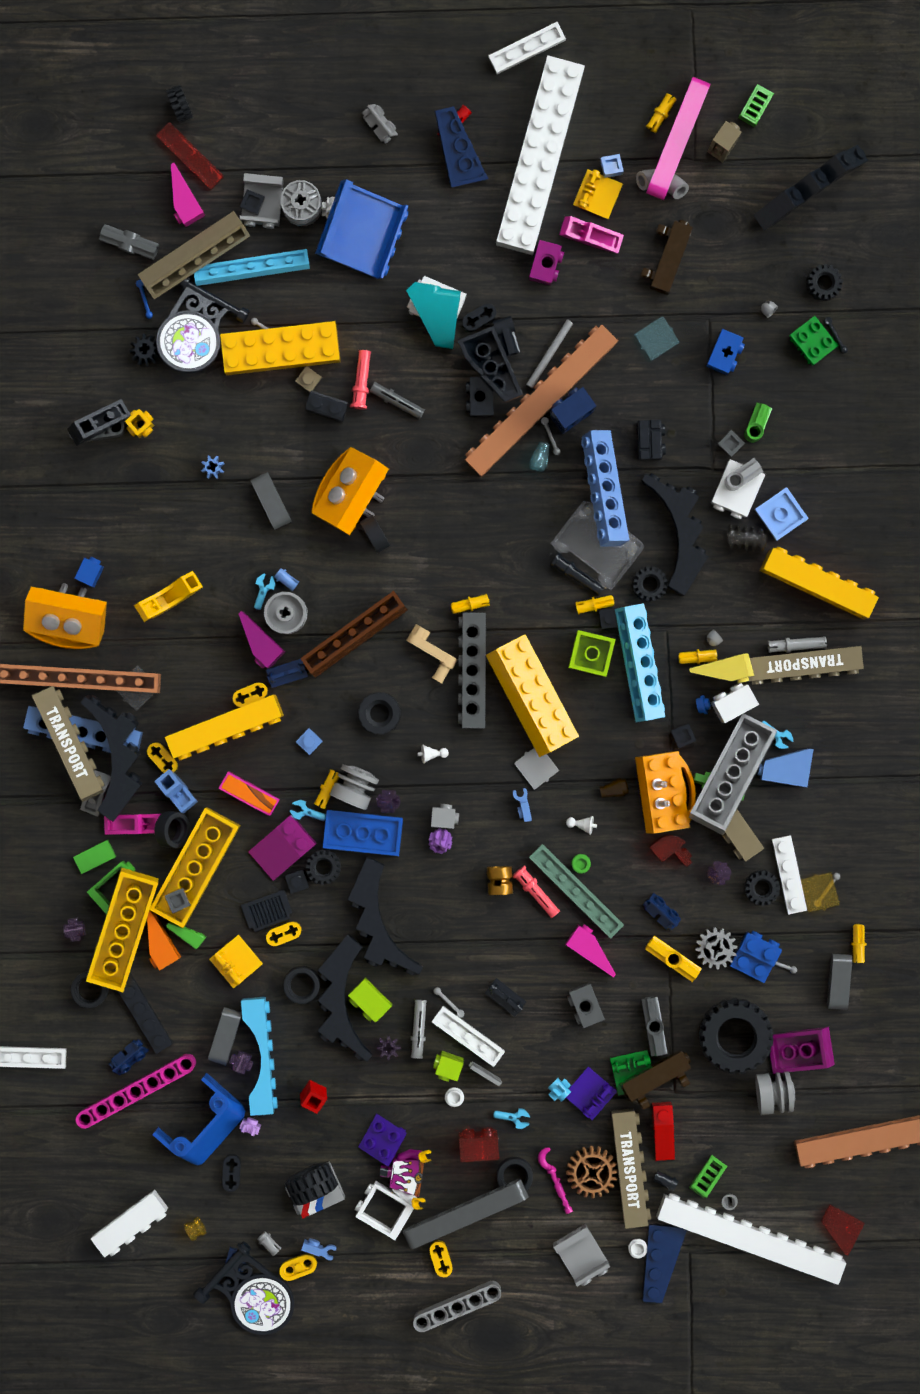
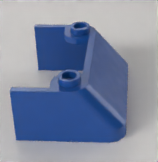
M208 1073L201 1080L215 1092L209 1101V1106L217 1115L192 1143L185 1137H177L173 1140L159 1127L152 1134L173 1154L194 1165H201L244 1118L246 1112L243 1104Z

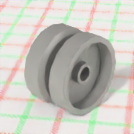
M291 592L274 594L268 599L264 607L266 623L272 630L280 634L298 632L307 620L308 610L305 602ZM288 610L290 615L284 617L283 611Z

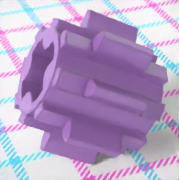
M441 828L435 829L434 833L431 832L428 844L430 849L440 854L446 853L447 849L450 850L452 845L451 833Z

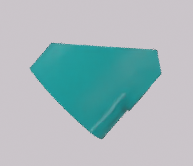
M415 282L406 292L422 319L436 347L453 349L461 291Z

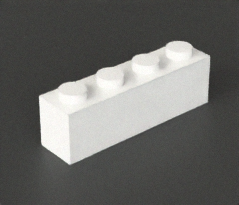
M154 1189L95 1233L91 1240L104 1258L109 1254L113 1256L120 1250L119 1246L123 1243L128 1245L136 1238L134 1235L139 1231L141 1233L147 1231L151 1227V1222L154 1220L158 1222L166 1216L165 1212L168 1207Z

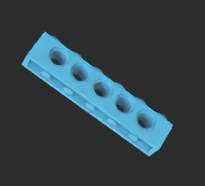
M644 604L615 609L635 721L641 722L665 717V707L662 703L661 687L657 676L658 670L655 665L654 649L651 644V633L648 628L647 612Z

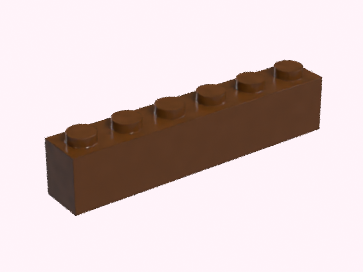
M392 591L300 659L316 678L404 614L408 609L397 594Z

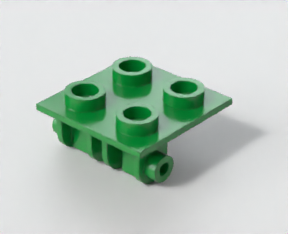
M816 316L789 335L790 341L796 347H799L797 350L802 351L801 355L804 354L808 364L811 363L812 366L839 346Z
M648 1050L610 1058L618 1096L624 1094L619 1083L651 1066Z

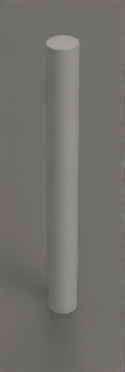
M566 320L526 384L533 389L573 325L571 321Z

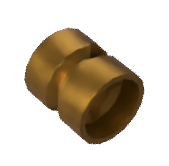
M512 866L487 867V878L490 880V883H488V895L513 894V885L509 881L512 878Z

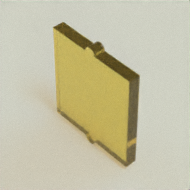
M831 872L822 875L815 874L814 877L801 879L809 912L821 909L825 911L826 908L840 905Z

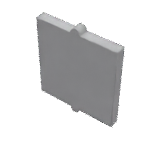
M535 748L525 752V755L514 763L534 790L544 782H548L549 778L559 771L547 754L539 757Z
M470 1062V1069L494 1084L501 1085V1078L475 1062Z

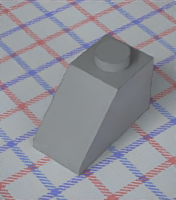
M94 770L96 776L100 775L105 784L102 787L104 792L82 802L80 810L98 817L100 812L97 810L105 799L111 776Z

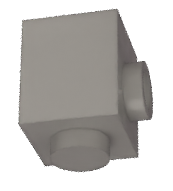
M441 804V807H433L431 827L454 829V824L458 825L459 813H455L456 809L452 808L450 804Z

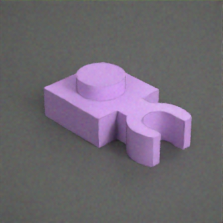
M243 1118L239 1129L243 1133L247 1132L255 1136V1134L258 1135L261 1124L254 1118Z

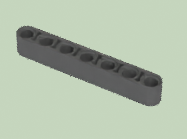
M517 1179L404 1229L402 1233L410 1249H415L526 1200L529 1196L521 1179Z

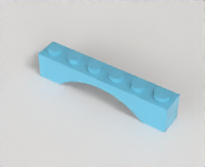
M266 997L243 998L241 1000L242 1019L255 1035L261 1054L259 1079L249 1095L250 1116L274 1114L275 1109L278 1108L277 1097L273 1096V1089H276V1079L272 1078L271 1071L275 1070L274 1059H270V1051H273V1041L269 1040L268 1032L272 1031L271 1020L267 1021V1013H270L269 1001H266Z

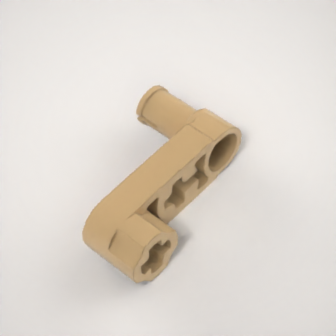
M415 624L406 641L440 660V665L432 678L443 683L458 659L427 642L426 640L430 632Z

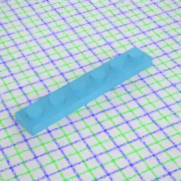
M307 249L207 264L194 273L195 284L200 286L310 269Z

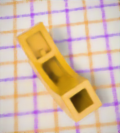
M192 571L134 606L145 622L170 610L199 591L203 586Z

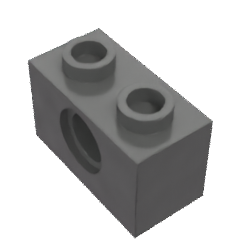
M590 982L569 990L570 995L567 998L570 1006H575L577 1013L574 1016L578 1025L582 1024L583 1028L605 1020ZM583 1001L590 1003V1008L586 1011L580 1009V1003Z

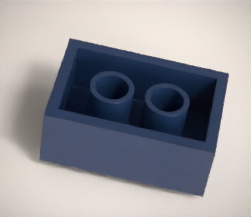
M576 387L568 393L564 401L559 399L552 405L550 417L561 433L564 434L591 415L597 405L584 387L581 389Z

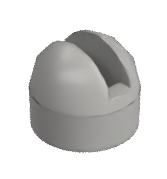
M766 301L762 304L761 311L769 318L777 310L778 306L772 301Z
M714 629L707 635L706 640L711 646H717L723 642L721 636Z
M726 1194L722 1199V1206L727 1210H733L738 1204V1200L733 1194ZM729 1197H732V1206H729Z

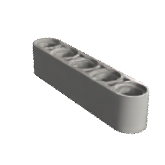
M489 1281L422 1309L414 1315L413 1326L418 1332H425L494 1303L501 1297V1287L498 1282ZM492 1287L498 1290L495 1295H490L487 1291ZM477 1295L480 1297V1300L473 1303L470 1301V1297ZM458 1302L463 1307L460 1310H454L452 1305ZM437 1310H442L445 1315L438 1318L434 1313ZM421 1317L425 1318L427 1320V1323L425 1325H419L417 1323V1319Z

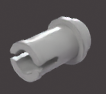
M265 1231L258 1237V1244H262L272 1256H275L281 1250V1247L270 1237L271 1234Z

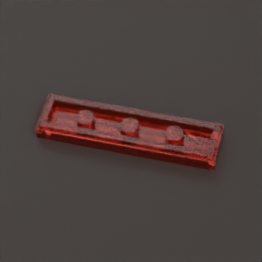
M170 122L156 135L210 190L224 178V175Z

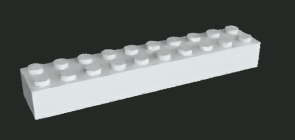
M547 56L497 237V246L530 255L534 254L584 72V65Z

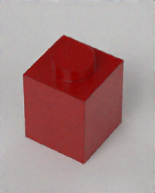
M312 1080L308 1081L300 1093L301 1106L318 1114L327 1100L326 1087Z

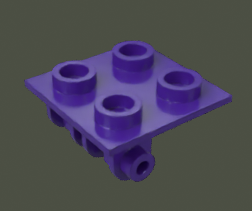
M588 1066L569 1088L571 1093L566 1098L580 1109L587 1118L593 1120L617 1091Z
M376 1114L359 1148L389 1167L407 1134L406 1130L402 1127L398 1128L382 1116Z

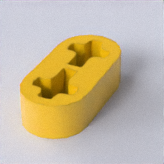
M254 683L242 688L233 694V703L238 707H243L261 700L267 696L268 688L263 683ZM256 686L264 688L262 696L258 694L252 696L251 692L256 691ZM239 693L242 695L249 694L250 696L244 699V704L236 701Z
M161 743L149 745L147 754L163 773L167 771L164 768L166 764L162 761L163 759L167 762H173V772L177 770V761L175 758L173 759L172 755ZM153 746L155 748H161L159 753L163 756L162 758H160L157 754L154 756L152 755Z
M294 921L271 929L266 935V940L271 946H278L299 937L302 931L301 926ZM290 925L298 928L296 935L292 933L285 934V931L290 929ZM272 932H275L276 935L283 934V936L278 938V942L270 940Z
M441 1240L433 1241L430 1245V1255L435 1271L440 1277H447L452 1273V1262L447 1246ZM436 1245L444 1248L441 1250L442 1257L438 1256L437 1251L433 1252ZM443 1260L445 1266H449L447 1272L438 1269L441 1268L440 1261Z

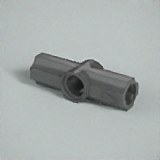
M104 224L100 232V241L116 246L124 252L136 253L152 260L155 259L158 253V243L144 239L134 232L122 231Z
M658 996L642 998L651 1056L667 1054ZM653 1021L659 1023V1028L655 1031L649 1029V1025Z

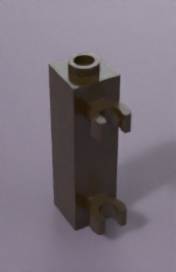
M683 220L675 221L672 229L659 224L656 234L666 236L668 240L657 271L654 272L643 267L640 277L653 281L650 289L666 295L669 294L693 227L689 226L690 223Z
M678 1050L619 1083L628 1101L632 1102L637 1099L641 1109L645 1110L650 1107L645 1097L646 1093L677 1077L681 1087L690 1084L684 1072L691 1069L689 1065L691 1060L686 1052L683 1053Z

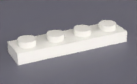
M555 22L488 57L496 74H499L566 41V38L558 22Z
M791 835L771 839L787 914L807 911Z
M442 1006L432 1020V1023L493 1067L505 1052L504 1049L444 1006Z
M0 1046V1067L65 1069L66 1048Z

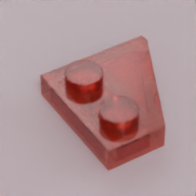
M831 1204L821 1220L844 1254L848 1256L865 1223Z

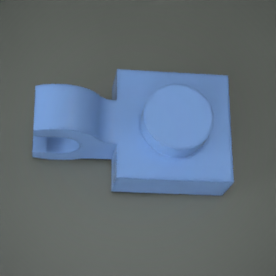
M523 788L524 795L521 797L517 796L516 790H513L514 798L520 801L521 807H517L519 818H523L524 822L532 821L526 788Z
M310 1238L309 1240H304L301 1251L316 1256H323L327 1260H333V1256L329 1255L327 1251L330 1249L336 1251L337 1247L333 1244L323 1247L319 1241Z

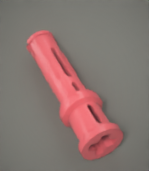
M359 350L356 382L352 388L354 393L350 408L367 409L366 396L369 393L367 379L371 351Z
M525 865L522 866L512 877L516 878L523 886L522 889L526 892L528 891L550 918H553L560 910L537 885V879L527 872V867Z

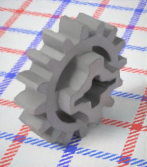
M713 927V932L706 929V935L700 934L702 940H696V943L700 945L695 948L696 951L700 952L697 958H704L701 963L704 965L708 962L709 968L715 965L716 969H719L720 964L727 967L726 961L732 963L731 955H737L733 952L737 945H732L735 938H729L731 935L729 931L724 934L723 928L719 932L716 927ZM715 936V939L706 941L709 937ZM724 938L727 940L729 948L724 947ZM718 943V946L721 949L720 951L716 950V952L714 953L712 946H716ZM704 948L708 949L710 953L709 958L706 957ZM726 955L723 959L716 961L719 956Z

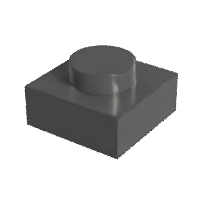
M732 430L718 443L730 457L745 444Z
M184 888L165 895L172 914L191 905Z

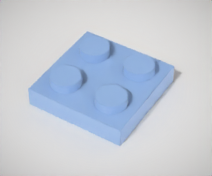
M787 487L754 509L776 541L809 519Z

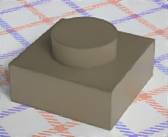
M306 366L295 382L311 392L318 385L322 377Z

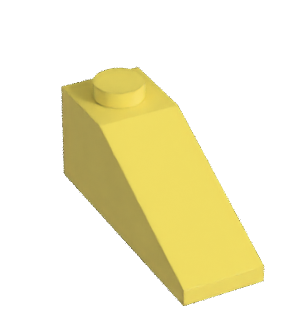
M748 653L689 669L691 673L728 681L737 680L738 684L749 681L748 677L754 676Z

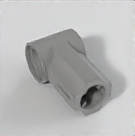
M753 458L731 472L725 478L724 484L728 490H738L741 486L761 474L763 470L758 461ZM730 477H737L739 484L737 486L732 485Z

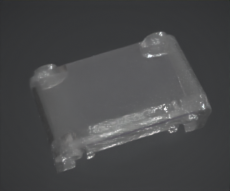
M589 501L581 503L550 543L557 552L568 553L570 551L599 573L600 585L610 590L614 588L644 549L643 543L630 532H628L629 541L622 546L600 547L597 538L596 521L594 520L593 504Z

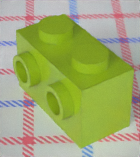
M366 977L348 995L350 1003L356 1008L359 1006L364 1011L362 1013L364 1017L370 1022L373 1020L376 1023L392 1007V1003Z
M441 1051L440 1055H436L433 1068L436 1069L435 1074L439 1075L438 1078L449 1082V1079L458 1081L464 1058Z

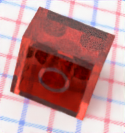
M492 1127L482 1128V1131L474 1132V1129H464L463 1132L459 1133L461 1162L499 1160L497 1130H493Z

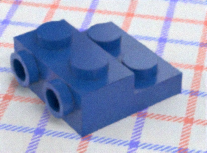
M753 930L751 933L746 931L736 951L737 955L733 957V962L729 966L765 983L782 949L779 948V943L771 939L767 942L761 939L763 935Z

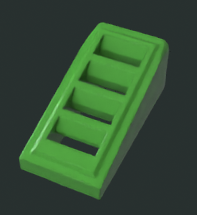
M757 84L738 118L755 127L774 93ZM759 91L768 96L767 99L757 95V92ZM756 98L764 103L763 106L753 99ZM750 104L759 108L760 111L758 112L757 110L751 108ZM748 110L754 113L755 115H757V117L755 118L747 114L746 111Z
M171 921L167 924L169 930L194 949H198L207 937L205 934L187 927L182 928Z
M711 1155L689 1188L702 1198H707L727 1168V1165ZM713 1163L720 1170L716 1171L714 1168L710 1166V1164ZM706 1170H709L711 1173H713L715 1177L713 1178L712 1176L707 1174ZM702 1176L710 1181V1184L703 1181L701 1179ZM700 1183L706 1188L705 1191L698 1187L697 1184Z

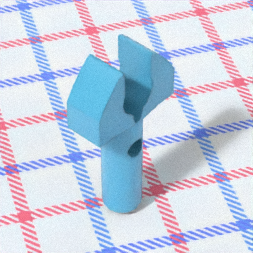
M262 574L257 578L255 584L259 586L260 590L254 605L255 609L261 610L267 591L275 589L276 583L273 576H271L270 583L266 587H264L263 583L266 574Z
M762 721V723H764V724H766V725L772 727V726H771L770 724H768L767 722ZM786 729L784 732L777 730L775 736L776 743L774 745L781 749L789 748L782 743L780 737H787V739L793 742L792 734Z
M298 800L292 803L301 806V809L304 810L301 812L290 810L294 818L301 820V817L306 815L325 821L326 814L307 808V801Z
M518 1108V1112L514 1114L494 1111V1118L513 1121L516 1124L515 1128L523 1129L529 1125V1123L520 1122L517 1119L521 1116L530 1118L529 1113L525 1109Z

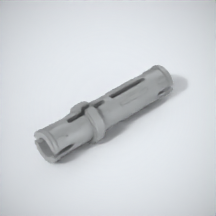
M826 636L768 641V652L785 651L790 653L794 650L826 649L827 644L825 643L827 640Z
M415 1000L413 1036L410 1038L412 1040L411 1058H423V1043L426 1041L424 1029L427 1000Z

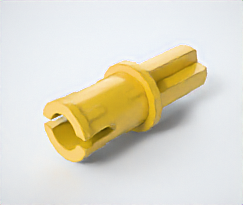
M485 594L473 598L469 596L466 600L451 603V610L455 614L468 610L472 612L473 609L490 606L488 595Z
M612 595L575 602L578 614L594 610L597 612V609L614 606V598Z
M697 649L693 652H680L678 655L680 664H700V662L717 661L716 649L699 651Z
M862 924L853 925V942H851V945H853L852 962L854 963L856 961L857 963L865 962V946L867 943L865 942V926Z

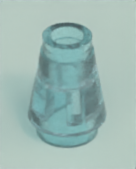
M544 442L538 443L529 461L531 469L544 472L545 468H547L549 444Z

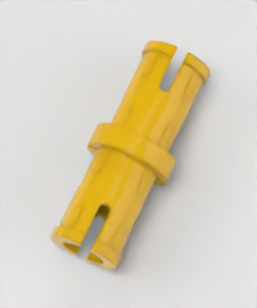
M666 93L661 104L655 108L654 115L646 125L648 129L652 128L650 131L656 133L663 120L667 119L669 116L668 112L676 102L675 97L671 98L672 95Z
M331 769L324 785L321 784V791L314 802L315 805H320L323 809L326 808L334 783H337L339 780L338 772H336L332 779L335 771Z

